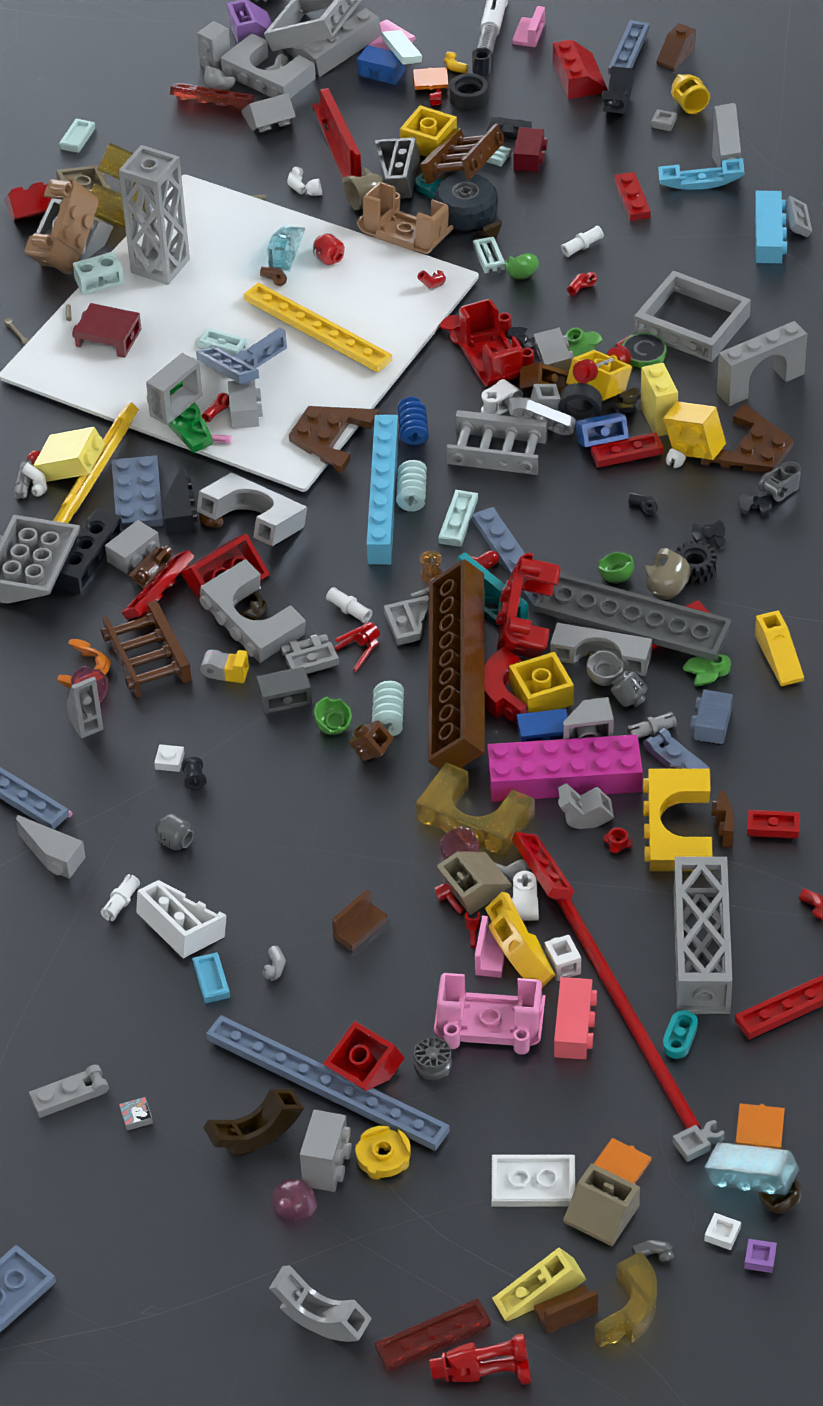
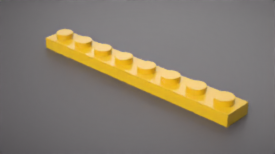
M259 282L244 293V300L377 373L392 362L391 353Z

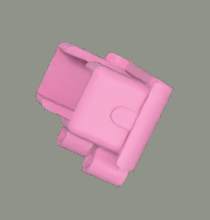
M443 973L440 977L434 1033L439 1038L444 1039L451 1049L458 1048L461 1041L513 1045L514 1051L517 1054H526L530 1046L538 1044L541 1040L546 996L543 995L542 997V983L536 979L518 978V996L467 992L465 994V974Z

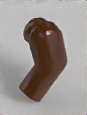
M261 266V277L271 278L277 286H283L286 283L287 276L282 269Z
M199 513L201 524L208 527L214 526L215 528L222 526V517L214 520Z

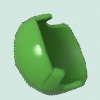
M526 253L517 258L510 256L508 262L504 260L508 274L514 279L529 278L539 267L538 258L534 254Z
M614 552L599 560L598 570L601 577L608 583L619 584L631 577L634 571V561L631 555Z
M324 697L316 703L314 708L315 723L322 732L337 735L345 732L350 727L352 721L350 707L340 698L336 700Z

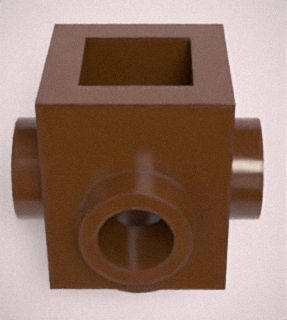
M377 720L367 725L364 723L359 725L354 730V737L350 740L349 744L355 750V753L366 761L371 758L378 759L381 757L394 737Z

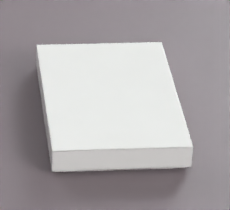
M492 1155V1207L569 1206L575 1191V1155Z

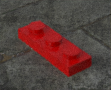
M635 172L614 175V183L629 220L636 221L651 218L650 208Z
M657 432L591 446V454L598 468L663 454L664 447Z

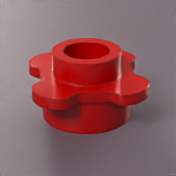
M613 828L608 834L603 836V841L608 843L612 853H619L624 848H631L633 846V840L628 838V832L623 828Z

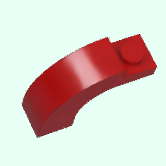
M502 647L489 658L484 666L485 707L495 719L504 714L509 721L517 724V714L528 713V708L524 702L510 693L506 687L509 685V666L521 662V659L505 647Z

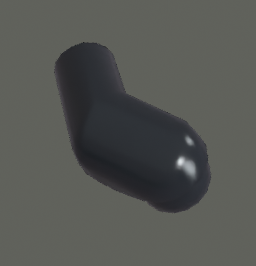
M630 492L628 504L639 505L648 515H653L657 512L658 505L652 496Z

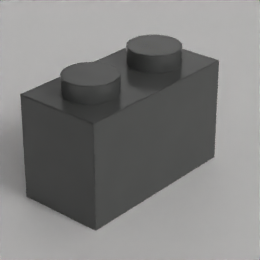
M304 666L256 677L258 695L264 714L312 704L311 686Z

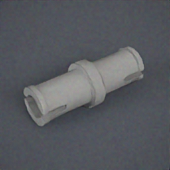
M672 712L655 718L647 717L643 722L626 726L625 732L626 735H638V739L648 735L652 737L662 728L676 727V718Z

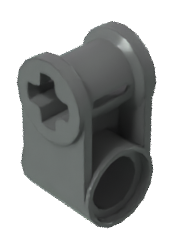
M792 461L783 463L781 466L763 475L758 485L759 490L768 492L778 502L782 501L786 496L799 489L801 466Z

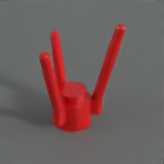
M366 622L361 627L337 637L335 642H342L334 646V649L337 651L355 640L361 646L368 645L353 668V671L357 672L373 648L379 645L376 639L380 637V631L374 623Z

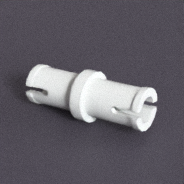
M595 226L585 233L577 234L574 239L561 245L563 254L569 257L581 249L589 248L590 244L604 237L603 231L599 226Z
M332 587L326 595V600L340 607L343 613L351 614L362 623L370 620L373 613L372 610L357 602L355 597L347 596L336 587Z
M128 874L121 885L112 891L110 900L101 910V915L106 920L114 921L121 909L130 903L131 895L140 885L139 879L134 875L130 876Z

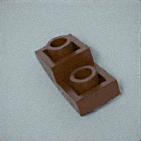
M719 791L718 801L713 800L711 816H716L715 826L719 827L718 836H723L722 847L733 848V809L725 792Z

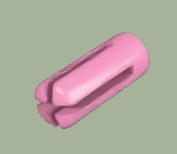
M211 435L213 442L229 444L232 442V436Z

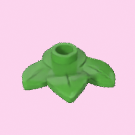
M572 328L566 333L570 346L568 351H573L574 357L595 350L594 346L603 341L601 335L594 331L585 333L580 328Z
M719 654L716 661L698 656L689 659L684 664L683 670L696 674L694 685L702 686L714 682L717 677L727 675L730 671L731 660L724 654Z

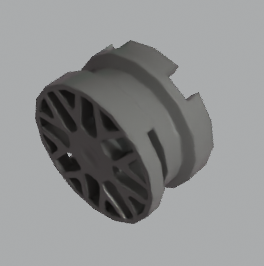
M438 1037L425 1038L417 1043L414 1048V1067L416 1072L427 1080H437L445 1077L451 1070L452 1065L449 1044Z

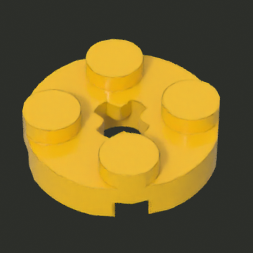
M376 1126L366 1130L360 1136L361 1140L358 1142V1145L356 1144L355 1148L356 1160L359 1167L371 1179L377 1180L391 1177L409 1167L411 1156L410 1142L402 1131L390 1130L389 1126ZM380 1148H383L385 1151L390 1150L386 1155L378 1154Z

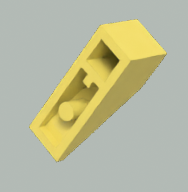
M557 1248L492 1299L504 1320L508 1322L534 1310V1306L573 1290L584 1282L586 1278L575 1259L561 1248Z

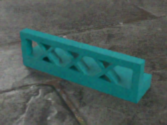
M465 552L458 556V562L465 559L484 573V616L499 627L496 624V617L503 603L500 602L502 588H505V584ZM520 597L516 618L528 620V603ZM485 603H494L499 607L498 609H488Z

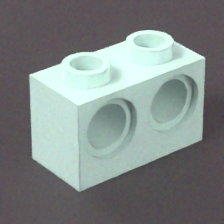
M114 252L73 263L75 281L82 295L124 284L122 266Z

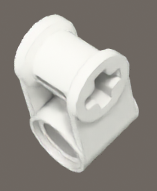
M505 379L500 380L482 392L484 405L481 408V413L503 414L509 410L507 406L508 399L522 398V391Z
M520 871L513 879L512 901L522 921L539 920L537 880L535 875L529 871Z

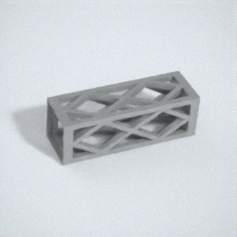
M141 145L119 169L130 269L133 274L169 285L190 260L180 157ZM170 184L173 189L167 196L168 185ZM139 189L137 201L135 202L132 197ZM143 202H145L146 213L142 210ZM164 218L168 221L166 230ZM173 229H175L178 233L171 241ZM144 233L142 246H140L137 242ZM156 250L159 255L151 265L147 258ZM160 261L162 263V271L155 269Z
M675 857L673 894L677 1012L687 1010L694 1014H730L732 958L727 857ZM683 870H694L682 885ZM709 870H719L718 880ZM702 873L713 888L690 887ZM707 898H714V900L710 903ZM683 902H684L685 905L687 906L684 911H683ZM699 902L706 909L704 913L697 907ZM718 906H719L720 914H719L718 911L716 910V908H717ZM691 913L698 919L692 929L685 923ZM710 916L716 921L714 926L708 920ZM704 927L708 934L701 942L696 935ZM713 939L720 947L714 957L706 949ZM691 942L696 947L694 953L688 948ZM684 955H685V957L688 959V961H687L686 964H685ZM701 955L708 962L706 968L698 960ZM721 959H722V967L719 965V962H720ZM694 967L698 973H689V971Z

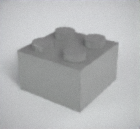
M313 1110L300 1152L303 1186L335 1192L337 1183L343 1181L345 1174L343 1163L345 1159L350 1158L352 1143H348L351 1128L347 1127L346 1115Z

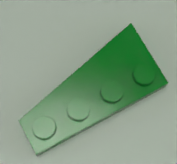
M183 381L170 390V396L183 386ZM195 402L168 424L192 453L213 445L212 436Z

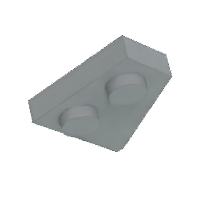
M428 595L384 605V614L397 645L421 640L429 607Z

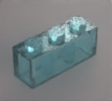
M720 1142L717 1143L705 1165V1169L714 1186L787 1195L799 1171L791 1151Z

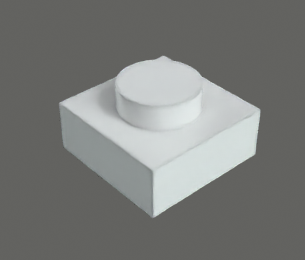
M159 745L154 762L155 770L180 772L184 757V747Z
M714 1213L705 1233L704 1241L731 1250L741 1229V1222Z

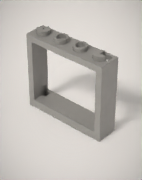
M291 0L264 33L265 40H267L271 50L276 51L333 38L362 0ZM328 8L319 19L298 23L305 13Z
M672 271L635 314L634 333L657 335L670 347L713 362L750 317L751 299ZM674 291L732 313L712 338L654 317V314Z

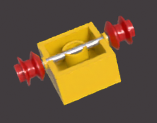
M620 345L608 350L606 355L592 350L574 357L566 383L569 385L574 383L592 385L599 390L602 401L626 391L632 366L629 365L631 354L626 347Z

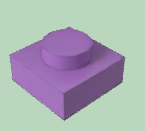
M748 1239L744 1269L773 1273L777 1243Z

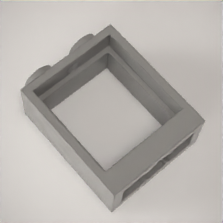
M181 353L146 382L149 414L151 417L168 425L202 396L199 361ZM183 381V386L170 396V390Z

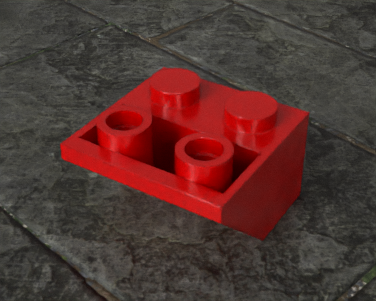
M43 182L31 184L29 189L23 190V187H17L8 192L4 201L13 221L46 212L52 199L44 197L48 184L44 185Z

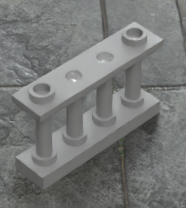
M457 410L456 433H460L457 445L447 444V464L538 475V455H534L537 443L546 444L547 421ZM469 435L483 436L479 448L466 446ZM492 437L505 439L502 451L489 449ZM514 440L527 441L525 453L511 452Z

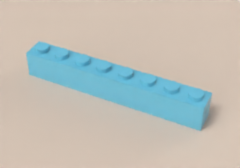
M375 415L367 532L368 564L392 563L399 437L398 415Z

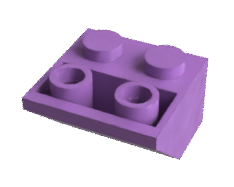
M249 0L227 3L228 23L237 44L250 34L265 39L264 33L272 24L267 11Z

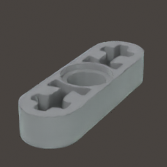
M520 398L515 400L513 414L516 417L547 421L548 430L561 435L573 434L576 421L573 417L529 399Z

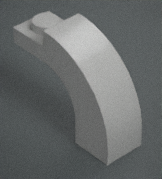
M290 1265L282 1266L269 1287L282 1302L280 1309L306 1329L329 1339L345 1342L359 1341L372 1319L355 1300L337 1301L319 1294Z

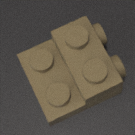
M97 165L56 170L57 180L69 181L67 178L71 177L97 196L98 206L108 204L109 198L112 196L111 188L107 186L105 176L100 172Z

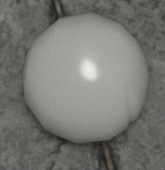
M206 66L204 81L209 88L222 92L234 86L235 78L232 75L225 77L224 71Z
M598 651L589 656L587 661L588 676L594 683L600 686L612 685L611 682L623 672V661L610 651Z

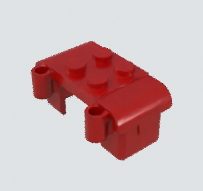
M491 299L460 307V325L454 326L455 338L485 387L495 385L502 379L508 381L519 378L520 367L534 364V351L531 348L522 349L514 336L512 337V345L508 341L506 335L511 328V315L506 312L499 314L497 307Z
M533 553L523 554L516 563L509 580L506 581L505 588H502L500 602L503 603L496 617V624L499 625L497 651L505 647L513 654L527 658L542 656L547 647L550 630L531 625L532 621L516 618L521 590L552 596L554 585L558 586L561 571L560 566L557 564L532 559Z

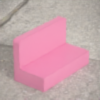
M537 6L532 18H521L512 39V44L536 47L545 25V7Z
M482 916L475 952V975L501 978L506 955L488 928V916Z

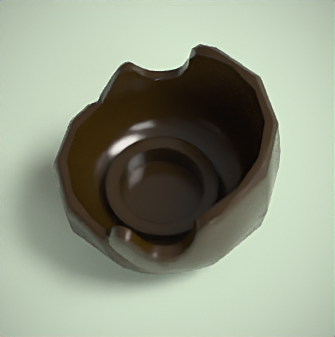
M777 1171L769 1174L760 1182L757 1193L768 1211L775 1214H783L793 1210L800 1203L802 1189L793 1173Z

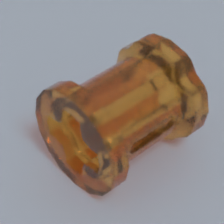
M436 551L424 552L420 557V562L423 566L421 578L426 582H430L432 578L442 574V570L439 568L442 560L441 555Z

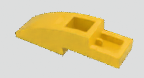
M501 892L485 908L492 921L488 927L508 960L523 979L540 980L543 988L555 976V973L536 935L528 933L510 895Z

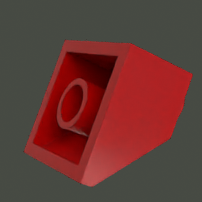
M354 1021L323 1065L364 1091H367L390 1080L405 1058L396 1045Z

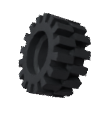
M690 541V545L685 542L683 547L680 545L677 547L675 553L681 555L687 562H702L701 564L688 563L691 571L689 576L691 584H695V581H699V584H702L704 579L708 582L710 577H714L717 555L713 547L710 548V545L707 543L703 546L701 541L698 544H695V541Z

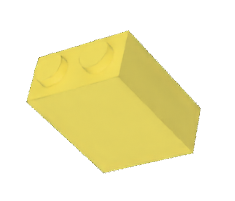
M664 363L642 367L640 408L653 433L657 432L658 436L668 435L663 418L678 401V391Z
M95 427L52 434L48 437L34 467L45 474L46 482L88 475L99 457L105 442Z

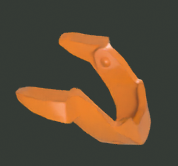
M79 639L69 640L68 644L80 651L83 656L96 657V667L92 671L79 676L59 675L57 681L71 689L72 685L91 677H95L96 682H98L109 671L111 660L104 653L90 648V643Z

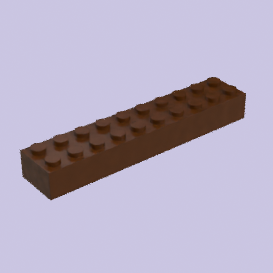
M465 559L429 582L427 761L448 776L485 753L484 573Z

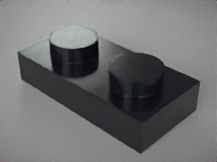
M491 116L487 132L494 124H498L504 138L517 139L519 127L532 128V121Z

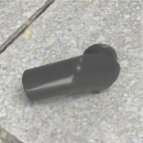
M648 1240L631 1246L635 1259L656 1253L659 1254V1260L662 1262L674 1258L673 1247L669 1242Z

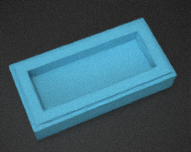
M218 952L192 958L204 1003L230 998V991Z

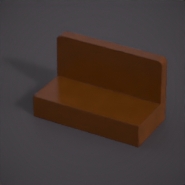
M366 889L332 919L333 938L352 952L388 921L387 914L372 904L371 891Z
M582 1285L535 1305L534 1313L546 1334H549L598 1313V1294L595 1290L589 1292L586 1285Z

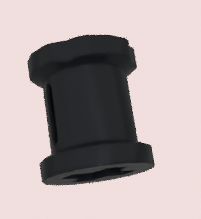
M189 757L181 763V770L185 773L186 777L184 779L185 787L191 790L201 789L207 783L206 776L202 772L203 761L199 757Z

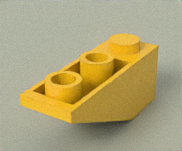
M779 610L757 615L755 638L779 684L785 686L804 681V675L788 627Z

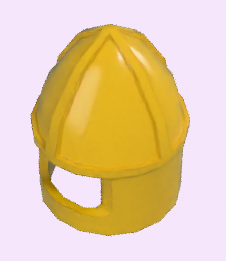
M678 74L674 79L671 90L673 99L686 113L696 114L708 105L710 92L703 85L700 78L690 74Z

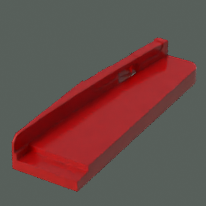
M329 89L319 90L320 102L312 104V109L320 124L329 151L342 178L346 176L362 177L361 154ZM323 123L326 124L328 131H326Z

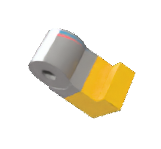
M208 650L204 655L200 671L208 678L244 683L249 669L248 653L242 650H238L237 654Z

